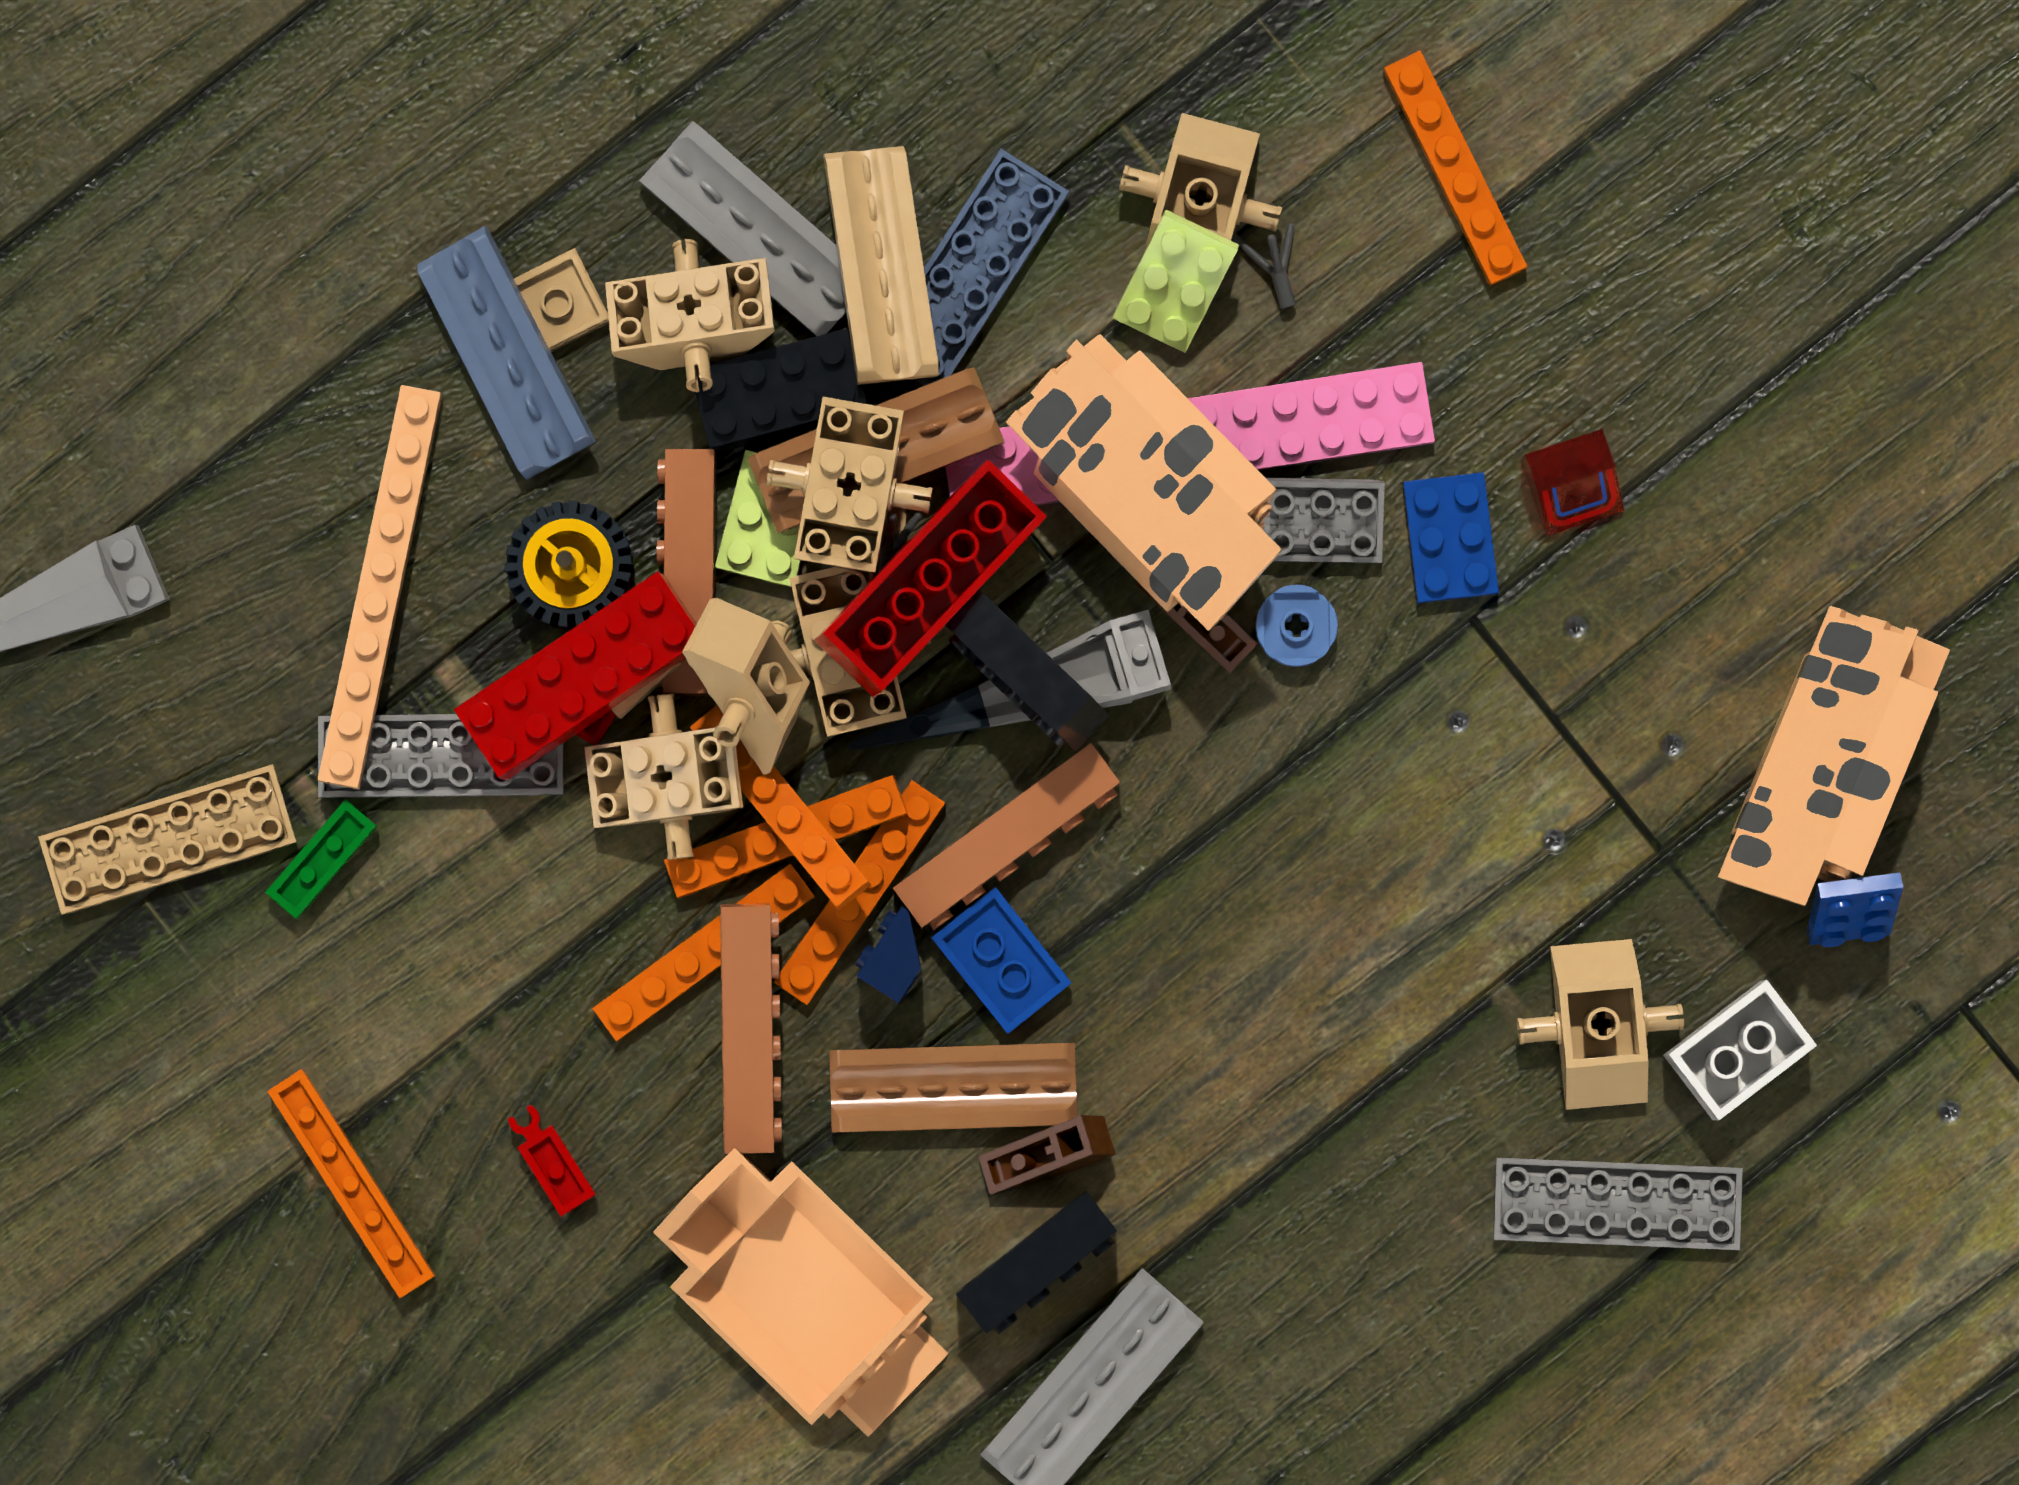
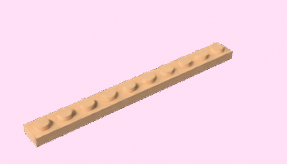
M405 385L400 387L318 775V781L321 783L360 790L442 400L441 392Z

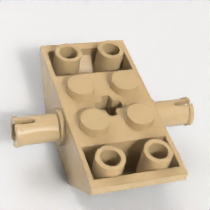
M1182 113L1165 172L1161 171V174L1157 175L1125 165L1119 190L1154 198L1153 203H1156L1144 252L1165 210L1230 241L1235 225H1240V222L1276 232L1282 207L1247 199V194H1244L1260 136L1259 133ZM1199 190H1203L1206 192V199L1211 202L1199 206L1189 196H1196Z
M685 239L686 254L682 250L681 240L674 242L672 245L675 272L605 282L613 356L657 370L685 367L687 389L699 392L698 377L702 381L703 391L710 389L713 385L710 363L745 355L775 332L766 258L699 268L698 243L691 239Z
M823 397L811 463H807V467L770 460L769 472L784 474L785 476L768 473L766 486L800 490L802 495H805L794 559L876 573L888 510H892V507L929 514L930 501L914 498L931 500L933 488L897 483V478H894L904 416L903 410ZM847 478H855L856 484L861 486L860 490H853L850 497L844 496V490L839 487V484L846 482Z
M832 567L789 578L805 642L801 644L802 648L791 650L790 652L803 672H808V675L813 676L827 737L907 718L897 676L881 693L872 697L814 641L873 578V573Z
M713 598L709 600L682 653L706 687L710 697L714 699L724 714L714 730V738L719 737L717 742L726 747H734L741 740L749 756L755 761L763 775L771 772L798 718L810 681L786 646L793 635L792 630L787 631L790 627L788 624L782 621L771 622L719 598Z
M674 694L648 697L653 733L649 734L648 738L584 747L594 828L660 821V824H664L667 860L694 857L689 830V820H692V816L726 812L743 807L736 746L726 747L717 742L719 737L714 738L713 736L715 728L688 732L677 730Z
M1632 939L1550 946L1556 1012L1553 1013V1016L1517 1018V1030L1535 1029L1534 1032L1518 1034L1519 1044L1556 1041V1044H1559L1565 1110L1647 1103L1649 1060L1646 1036L1648 1032L1684 1030V1019H1666L1667 1016L1683 1015L1682 1004L1645 1008ZM1598 1012L1601 1013L1603 1019H1609L1610 1027L1603 1030V1036L1598 1034L1597 1029H1592L1591 1021L1596 1019Z

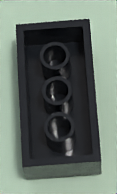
M847 328L710 364L712 387L703 391L702 381L698 377L699 392H695L709 448L714 449L716 453L817 427L823 397L867 404L862 384L857 385L852 346Z
M979 589L945 624L954 634L949 641L1059 747L1066 742L1076 751L1109 717L1106 711L1086 690Z
M1085 1190L958 1290L956 1295L986 1334L993 1328L997 1334H1000L1018 1320L1014 1312L1027 1303L1032 1309L1050 1294L1047 1286L1059 1277L1065 1283L1083 1268L1079 1263L1082 1258L1090 1252L1095 1257H1098L1115 1243L1111 1236L1117 1230Z

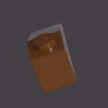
M1138 581L1134 583L1229 673L1258 644L1227 614L1213 628L1207 631L1184 606L1182 607L1178 603L1167 612Z
M1080 1115L978 1157L989 1194L996 1195L1084 1168L1116 1154L1104 1116Z

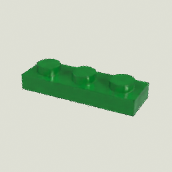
M345 799L265 893L295 919H299L378 826Z

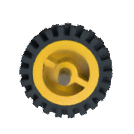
M569 500V503L557 501L552 502L551 506L545 508L541 506L535 510L536 513L530 517L526 516L521 521L522 525L518 530L515 529L511 536L510 546L507 545L505 572L507 573L509 588L515 596L514 598L528 614L543 624L545 623L558 629L569 628L572 630L630 590L631 577L634 575L632 560L634 558L626 535L611 516L587 503L585 505L578 501Z

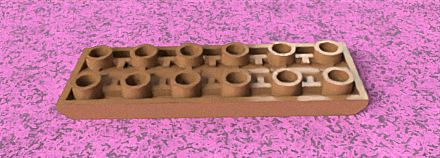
M975 367L960 371L876 405L904 411L894 478H897V483H907L1005 443ZM817 429L747 458L778 534L800 526L805 495H802L800 490L766 486L768 473L785 476L784 474L769 472L770 460L807 467V463H811ZM847 478L846 482L839 484V487L844 490V496L847 497L851 496L853 490H860L861 486L856 484L855 478Z
M1075 1043L829 1051L832 1133L1055 1126L1077 1117Z

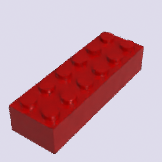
M988 459L965 480L814 641L872 697L876 696L894 680L1047 516Z
M657 571L462 703L454 711L498 778L508 781L611 711L613 707L678 663L685 661L686 657L682 651L697 623L667 578Z

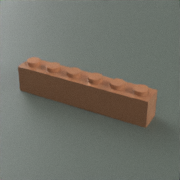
M665 449V459H658L657 468L658 484H665V500H658L657 523L664 524V540H657V565H664V576L695 622L698 623L709 600L715 598L717 454L714 449ZM687 660L683 661L679 667L657 686L663 687V694H674V696H710Z
M1090 743L893 887V890L922 929L930 925L935 930L953 917L949 911L960 901H963L968 906L986 892L982 886L994 876L1000 882L1016 871L1019 866L1015 861L1029 852L1033 858L1050 846L1052 842L1048 837L1062 828L1066 834L1084 821L1085 818L1081 814L1084 810L1093 804L1100 809L1118 796L1114 788L1120 785V781L1092 743Z
M769 903L720 904L724 1154H729L734 1148L740 1154L774 1153V1142H782L781 1118H774L773 1101H781V1077H773V1061L781 1059L780 1036H772V1020L780 1019V996L772 995V979L779 978V954H771V938L779 937L778 913H771Z

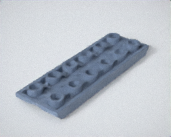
M1002 148L924 267L939 375L937 377L913 379L922 386L954 374L1069 194L1068 190Z
M483 226L455 244L417 264L419 276L520 474L526 480H529L595 443L596 440L488 227Z

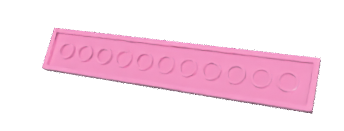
M1422 362L1188 398L1258 471L1434 444L1435 442ZM1010 426L999 428L1005 441L1004 444L945 467L950 496L980 465L989 459L1036 506L1060 502L1033 474L1039 456Z

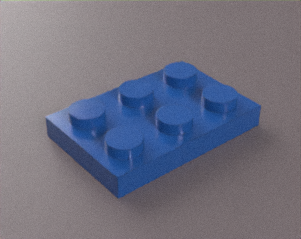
M1484 472L1404 481L1402 486L1417 604L1497 595L1499 589Z
M1900 872L1818 883L1807 927L1809 944L1836 947L1843 944L1846 940L1862 938L1864 942H1874L1885 938L1886 935H1891L1903 891Z
M996 887L932 937V940L1007 1034L1072 983Z

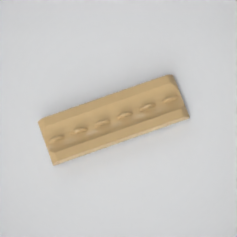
M904 146L824 154L823 159L857 385L937 377L939 375L938 357Z
M273 764L38 836L61 915L83 910L297 843Z

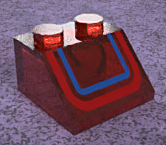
M1603 429L1525 454L1520 460L1546 537L1624 511L1616 467Z

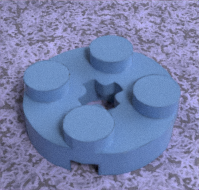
M1305 585L1285 586L1267 597L1258 611L1255 624L1256 636L1265 654L1278 663L1289 667L1308 666L1324 657L1335 641L1338 628L1337 616L1330 602L1323 595L1319 594L1317 590ZM1292 615H1300L1301 622L1308 623V630L1301 631L1300 637H1293L1292 631L1285 630V623L1291 622Z

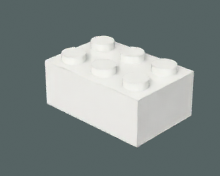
M1763 980L1751 987L1663 1054V1056L1711 1119L1720 1120L1817 1045L1768 980Z

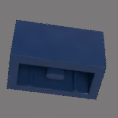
M902 906L898 913L892 910L888 912L877 929L883 935L875 948L867 945L855 963V966L861 969L857 974L858 978L898 1004H901L922 971L909 911Z

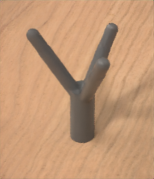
M1293 223L1287 225L1281 257L1276 237L1274 235L1268 236L1273 266L1237 234H1233L1231 240L1239 244V248L1271 276L1280 308L1283 309L1296 305L1287 275L1295 225Z
M895 513L889 514L886 538L885 536L883 538L877 573L896 554L922 518L921 513L914 514L895 540L897 515Z

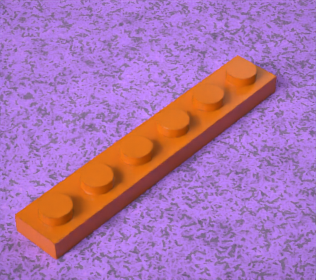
M1421 50L1384 67L1383 72L1489 286L1527 269L1528 266Z
M716 705L691 725L690 728L692 731L715 728L724 714ZM739 740L736 745L741 791L840 911L871 886L870 882L775 766H773L770 773L763 775L755 761L749 756L742 741Z
M894 775L807 806L835 841L908 814ZM764 822L692 849L694 857L673 860L664 859L676 896L680 899L794 857V855L771 826Z
M911 780L902 793L908 814L881 824L854 863L870 882L871 886L840 911L829 900L779 973V978L774 980L775 984L807 1006L946 804L913 780Z
M790 863L736 904L769 903L771 913H778L780 923L815 898V896ZM720 915L592 1008L616 1042L721 966Z
M305 1070L297 1071L268 1090V1094L399 1299L435 1277L436 1275Z

